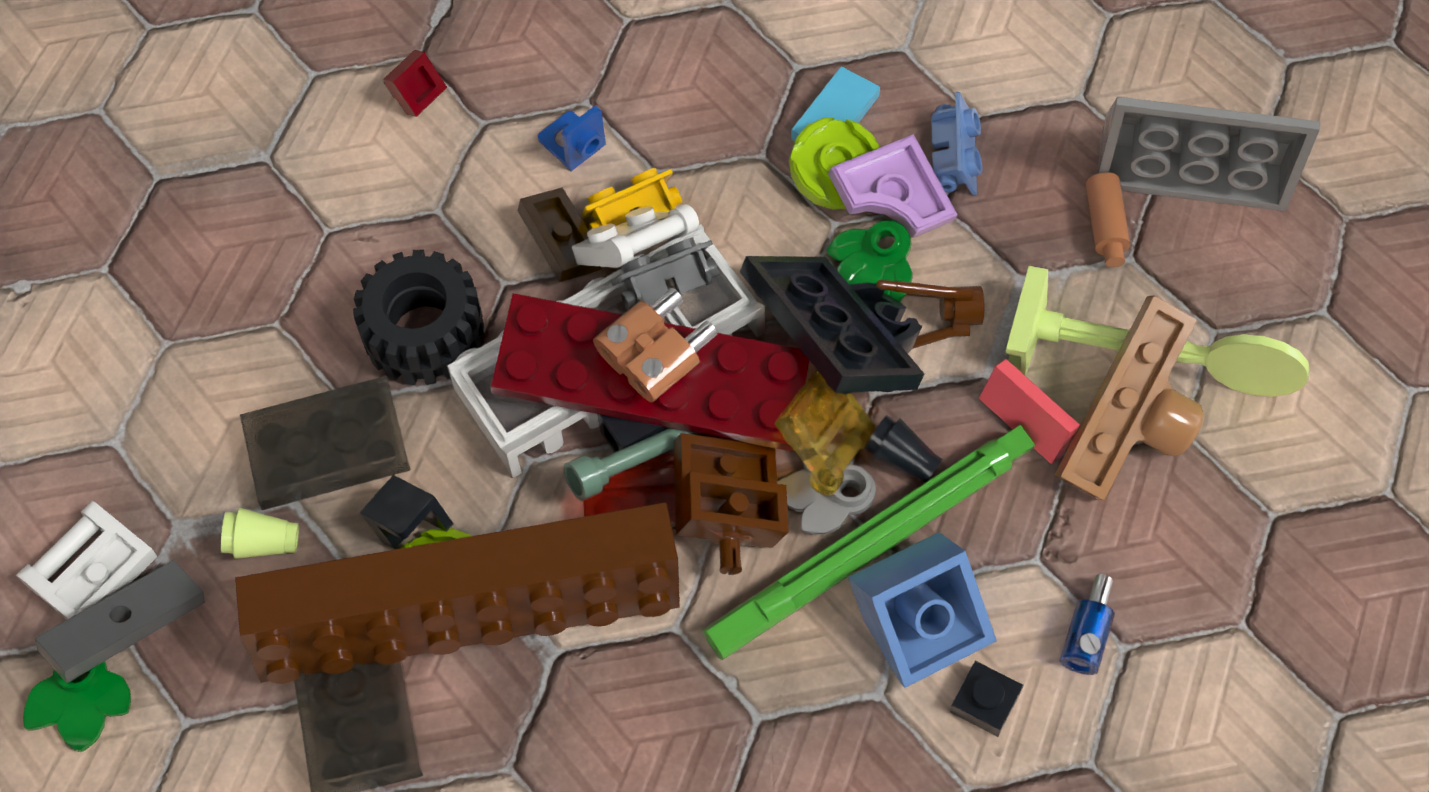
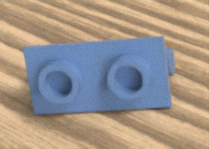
M956 92L954 107L949 104L939 105L936 107V112L931 116L933 147L939 149L949 146V149L932 152L933 171L945 193L953 192L958 185L966 184L971 194L977 195V175H981L983 171L979 150L975 147V136L981 134L980 119L976 109H969L961 93Z

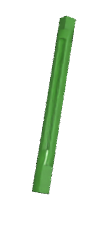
M1021 425L998 440H989L703 628L702 633L718 658L724 660L1012 469V463L1029 453L1035 446L1034 442Z

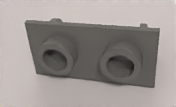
M692 237L667 247L668 257L651 263L649 255L629 261L621 266L624 274L611 281L612 286L624 282L627 290L621 292V298L627 310L639 301H644L649 306L668 291L665 281L671 278L680 295L701 286H707L712 283L713 277L719 275L715 260L712 257L705 259L703 250L713 245V243L709 240L696 245Z

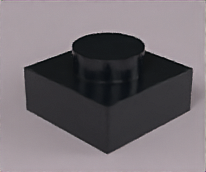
M975 660L951 705L950 712L999 737L1024 685Z

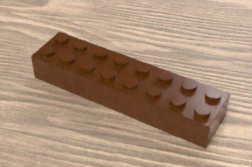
M666 503L235 577L240 637L261 683L270 681L276 684H284L295 681L302 675L318 672L340 674L351 670L357 665L374 662L395 664L413 655L424 653L446 655L457 651L463 646L480 643L501 645L511 641L514 637L530 634L552 636L561 633L569 627L586 624L595 627L607 626L616 622L619 618L636 615L657 617L667 613L670 609L680 608L678 555Z

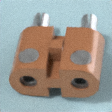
M674 288L668 290L650 306L644 301H639L593 339L597 351L605 361L620 375L624 373L628 377L629 384L649 402H654L697 366L700 361L696 352L717 335V329L709 321L702 323L686 338H683L673 327L668 329L664 325L663 318L683 302L682 296Z

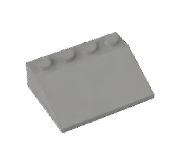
M1117 97L1106 114L1099 143L1096 174L1108 172L1118 175L1122 191L1286 211L1320 131V121Z

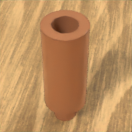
M1099 173L1091 176L1085 182L1095 251L1105 257L1106 266L1119 267L1125 263L1124 252L1131 245L1120 178L1114 173Z

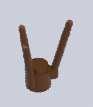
M878 280L876 283L877 288L881 290L907 293L906 295L940 299L941 320L950 321L951 326L919 335L912 349L951 337L970 336V325H982L985 303L981 286L946 287L889 280Z

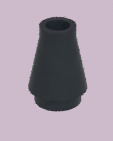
M888 415L883 418L864 449L874 455L872 460L918 478L923 483H926L943 460L901 418L895 421Z

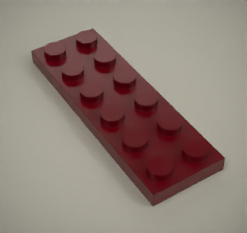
M512 293L491 384L492 394L793 451L810 361L803 355L801 349L717 333L712 340L696 352L700 361L699 364L654 402H649L629 384L628 377L624 373L620 375L605 361L593 343V339L623 314ZM664 322L668 329L673 327L683 338H686L696 329Z

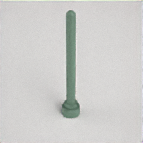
M669 428L601 459L598 456L591 458L587 455L580 456L564 464L567 484L578 500L584 501L601 493L603 486L609 483V477L674 449V440L680 433L703 436V434Z

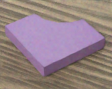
M914 134L831 167L828 173L850 215L866 211L885 214L903 225L912 238L953 222L958 215Z

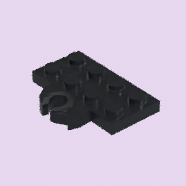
M745 257L740 269L741 275L835 393L892 392L918 389L925 373L908 353L912 350L922 325L915 318H907L905 321L900 322L907 307L884 293L885 290L878 289L876 283L867 282L849 285L826 257Z

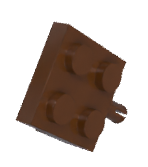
M680 433L674 440L676 535L707 539L717 543L720 550V573L726 574L728 572V575L739 574L742 572L740 546L751 545L773 548L789 533L786 485L777 484L775 448Z

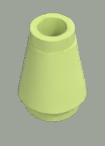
M239 508L238 513L225 512L221 533V552L232 553L234 559L285 553L296 554L299 523L289 522L243 508Z

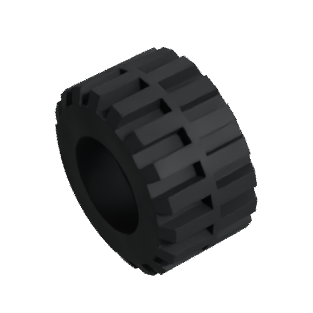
M423 249L413 250V255L407 257L403 256V252L393 254L394 261L386 264L381 260L374 265L376 271L374 275L365 274L360 281L363 290H356L353 299L356 308L353 309L354 320L367 356H370L372 364L378 371L384 369L386 377L394 381L401 375L405 384L416 385L417 379H424L425 384L430 385L436 384L435 377L443 374L448 380L451 377L447 365L455 362L457 357L464 351L471 348H480L482 345L480 336L484 335V322L473 279L468 271L463 272L458 261L452 258L446 262L444 254L434 251L431 256H425ZM434 307L443 311L434 322L424 327L403 328L396 325L403 315L416 308Z

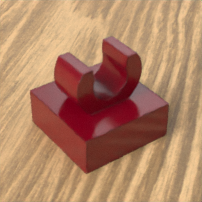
M418 50L412 51L383 79L385 86L393 98L398 101L406 115L417 117L447 88L425 52Z

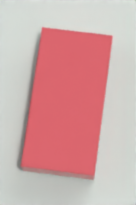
M1007 359L995 366L979 397L1009 427L1015 429L1021 425L1034 442L1035 446L1033 448L1050 464H1053L1063 456L1080 427L1078 422Z

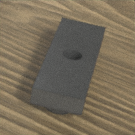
M172 560L35 638L37 650L62 679L68 683L205 603L204 591Z

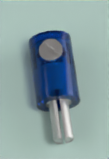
M1105 574L1095 576L1088 600L1077 601L1059 660L1065 668L1079 674L1094 675L1098 673L1115 613L1113 609L1106 605L1113 579L1110 576L1106 577Z

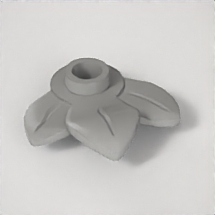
M805 440L801 442V457L805 470L797 471L777 482V484L786 485L787 507L797 512H803L801 520L802 532L817 535L833 532L841 527L848 515H856L866 511L872 505L876 492L872 476L863 468L851 465L842 448L818 440ZM846 487H853L858 490L859 494L856 497H846L842 495L841 490Z

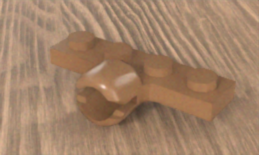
M1155 295L1146 297L1054 475L1055 477L1097 500L1104 501L1128 453L1137 441H1141L1162 454L1169 456L1181 455L1189 448L1202 426L1203 410L1200 404L1172 389L1168 380L1169 374L1197 319Z

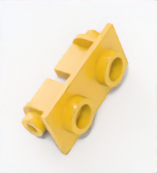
M651 168L631 178L630 181L633 185L617 193L613 187H609L587 198L590 205L585 206L581 213L582 220L593 215L595 221L589 224V228L592 230L607 224L620 225L627 221L625 215L636 208L653 207L654 212H670L682 203L681 195L676 186L668 188L666 182L673 174L672 169L658 174L656 168Z

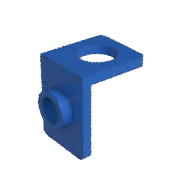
M594 106L580 117L573 111H567L538 134V141L570 171H573L606 145L602 111L597 106ZM560 131H562L563 147L555 141L556 135Z

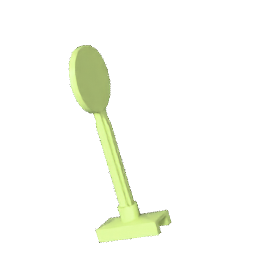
M1028 266L1006 347V354H1010L1008 361L1026 376L1038 339L1059 342L1062 339L1119 351L1129 330L1065 318L1064 313L1046 310L1048 269ZM1241 334L1226 336L1213 342L1208 347L1186 341L1176 362L1204 365L1218 382L1233 390L1258 396L1273 397L1292 394L1304 387L1310 374L1309 362L1299 350L1285 342L1258 335Z

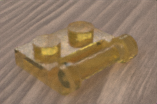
M818 370L814 371L774 423L782 433L785 441L795 450L810 470L809 479L812 488L822 495H833L839 489L844 480L843 472L858 451L865 447L876 429L874 423L852 393H835L826 384L825 379ZM844 425L843 438L830 455L826 447Z

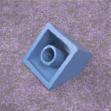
M940 532L848 577L866 626L904 688L997 641L966 551Z

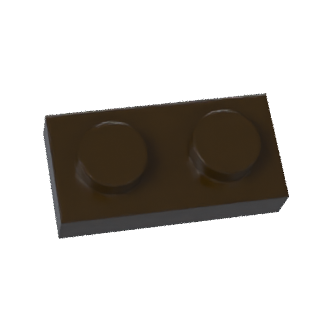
M563 187L520 199L517 211L559 282L602 270L603 267L577 265L572 246L587 240V232L589 230Z

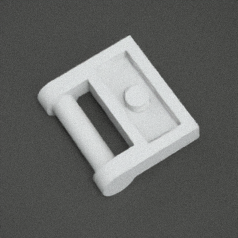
M687 204L672 209L670 212H654L653 207L639 208L625 215L627 221L620 225L607 224L588 231V239L572 246L577 265L617 268L632 261L634 254L672 236L683 237L697 231L699 228L698 216L694 209Z
M91 501L81 511L83 517L33 566L27 564L16 574L31 591L40 596L67 620L130 585L157 558L152 548L94 501ZM98 530L102 532L52 583L48 581Z

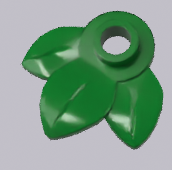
M887 220L874 224L868 230L853 228L837 235L826 250L831 258L841 262L837 271L849 285L867 282L877 283L878 280L912 283L913 272L906 260L911 251L912 242L907 229L898 222ZM893 237L895 241L891 247L887 249L878 247L879 241L882 238ZM890 290L884 291L886 295L899 302L907 294Z
M105 661L90 669L88 676L78 683H75L74 679L66 683L53 670V675L36 684L28 695L23 714L24 728L28 731H33L57 724L58 731L64 741L76 752H83L100 738L105 727L106 716L116 717L129 713L131 690L122 676L108 671Z

